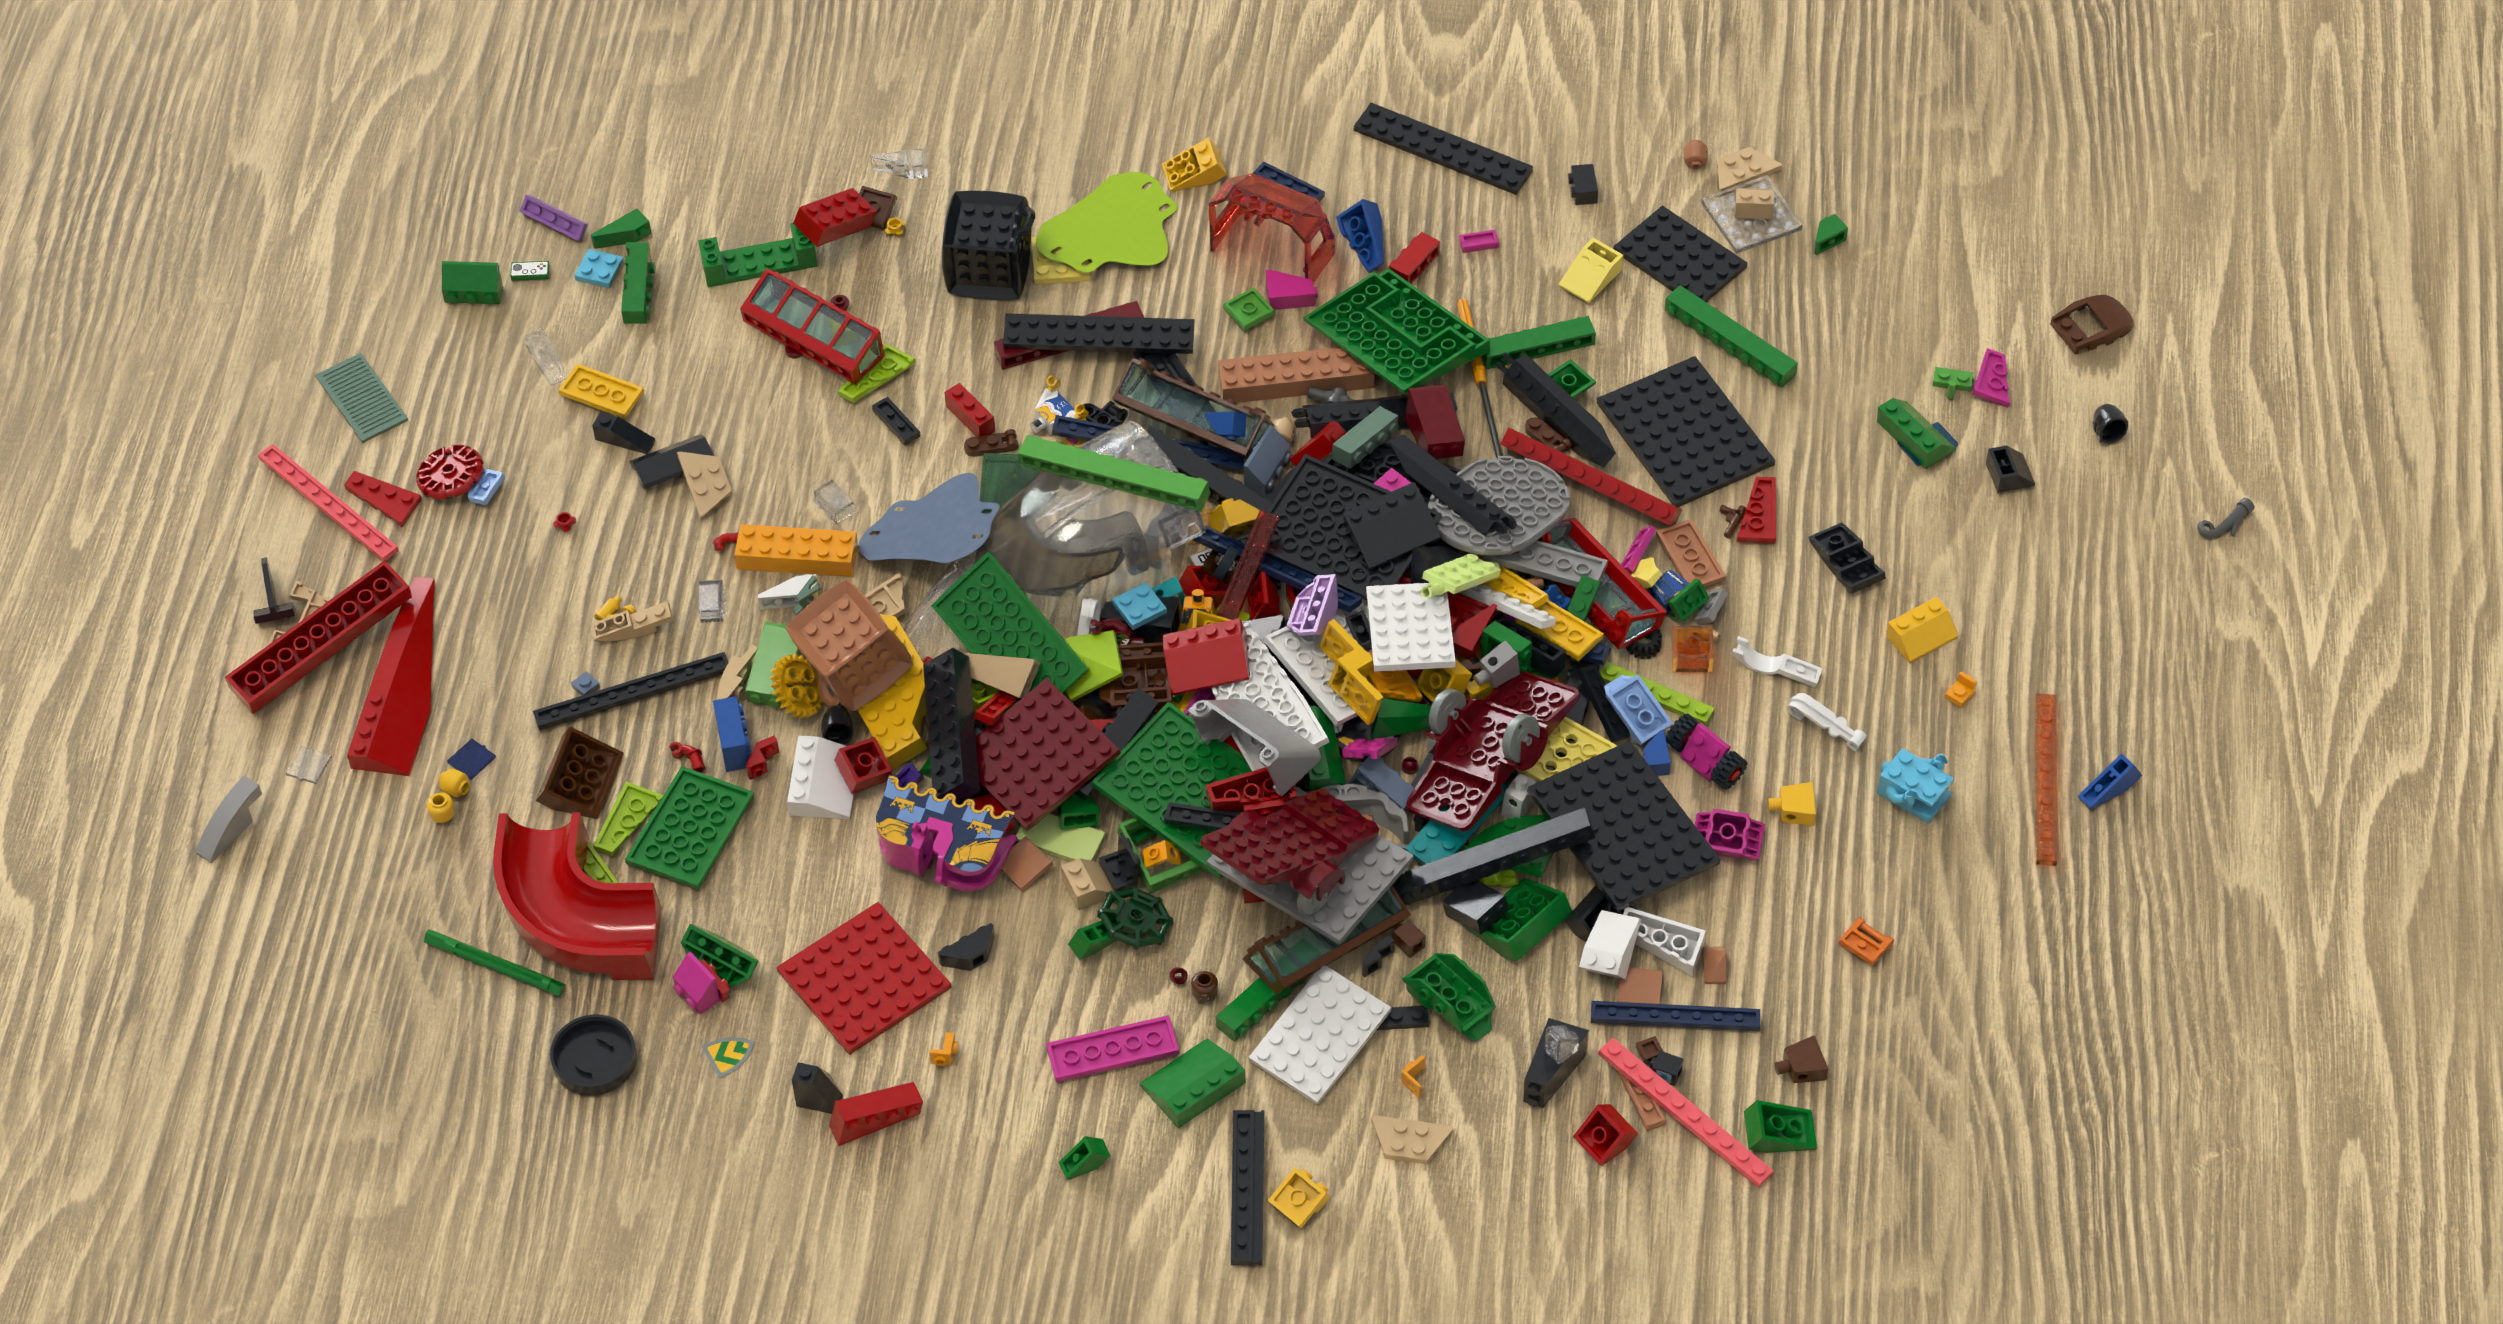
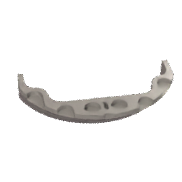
M1336 784L1320 788L1327 790L1335 798L1344 801L1347 806L1359 811L1361 815L1372 814L1375 823L1391 831L1403 844H1408L1407 815L1386 794L1381 791L1379 793L1367 789V786L1357 784Z

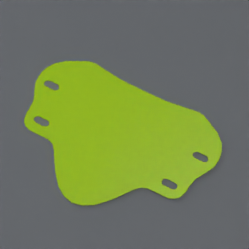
M1126 172L1112 175L1074 206L1044 222L1036 237V246L1045 257L1066 263L1084 273L1092 272L1103 263L1109 261L1131 265H1155L1167 257L1168 243L1162 222L1177 210V204L1164 193L1160 183L1146 173ZM1148 182L1152 183V186L1148 189H1142V186ZM1164 204H1169V207L1166 210H1159V208ZM1057 247L1062 249L1057 254H1051V251ZM1086 260H1092V263H1090L1088 266H1082V263Z

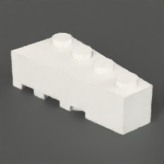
M1625 908L1623 915L1641 919L1635 945L1693 977L1705 943L1706 930L1633 908Z

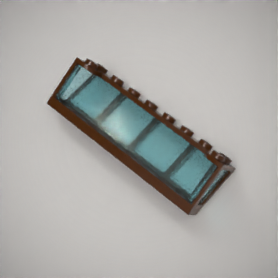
M1139 358V360L1131 359L1112 397L1116 404L1245 459L1249 458L1268 426H1274L1270 420L1271 417L1266 415V411L1258 407L1252 409L1248 406H1243L1242 408L1237 406V403L1227 398L1226 401L1220 399V395L1211 391L1206 393L1198 385L1194 384L1192 387L1187 385L1188 382L1177 377L1176 380L1171 378V375L1165 371H1160V373L1154 371L1155 368L1142 358ZM1234 411L1247 414L1245 437L1237 438V441H1230L1225 439V436L1218 435L1206 419L1205 413Z
M1391 885L1340 945L1298 920L1294 923L1296 926L1292 928L1287 926L1280 930V935L1277 937L1271 935L1256 941L1255 945L1247 949L1248 954L1242 959L1278 994L1315 973L1322 966L1329 965L1404 922L1411 914Z

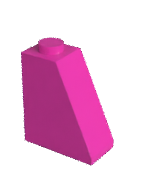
M1265 270L1268 301L1274 310L1315 306V298H1318L1317 287H1313L1312 279L1274 270Z

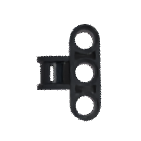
M1109 401L1102 409L1091 403L1083 404L1088 411V416L1086 417L1088 421L1127 429L1124 421L1127 418L1128 410L1119 408L1115 405V402Z

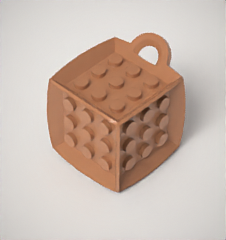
M849 579L843 580L817 597L786 626V631L793 643L810 661L819 675L818 688L820 696L824 703L830 707L843 704L850 711L859 709L888 689L913 665L912 657L904 644L888 628L867 597ZM827 682L836 696H832L829 694L827 689Z

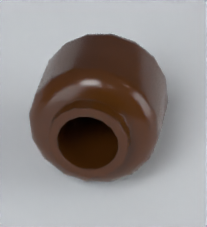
M1201 971L1193 976L1191 991L1194 998L1200 1002H1210L1215 999L1218 994V979L1213 973Z

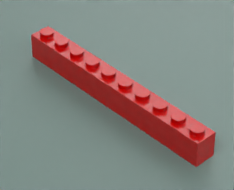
M1508 427L1500 445L1540 462L1556 472L1670 526L1677 523L1682 509L1512 428Z

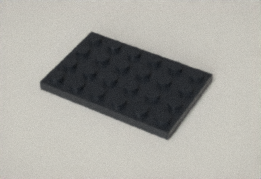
M1663 205L1613 247L1615 251L1623 255L1624 259L1671 291H1674L1681 285L1705 302L1710 300L1745 270L1748 263Z

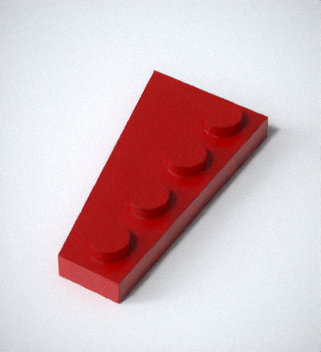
M1776 477L1755 478L1741 528L1738 532L1737 542L1776 543Z

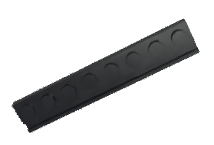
M1233 1110L1231 1265H1262L1264 1110H1261V1112H1255V1110Z

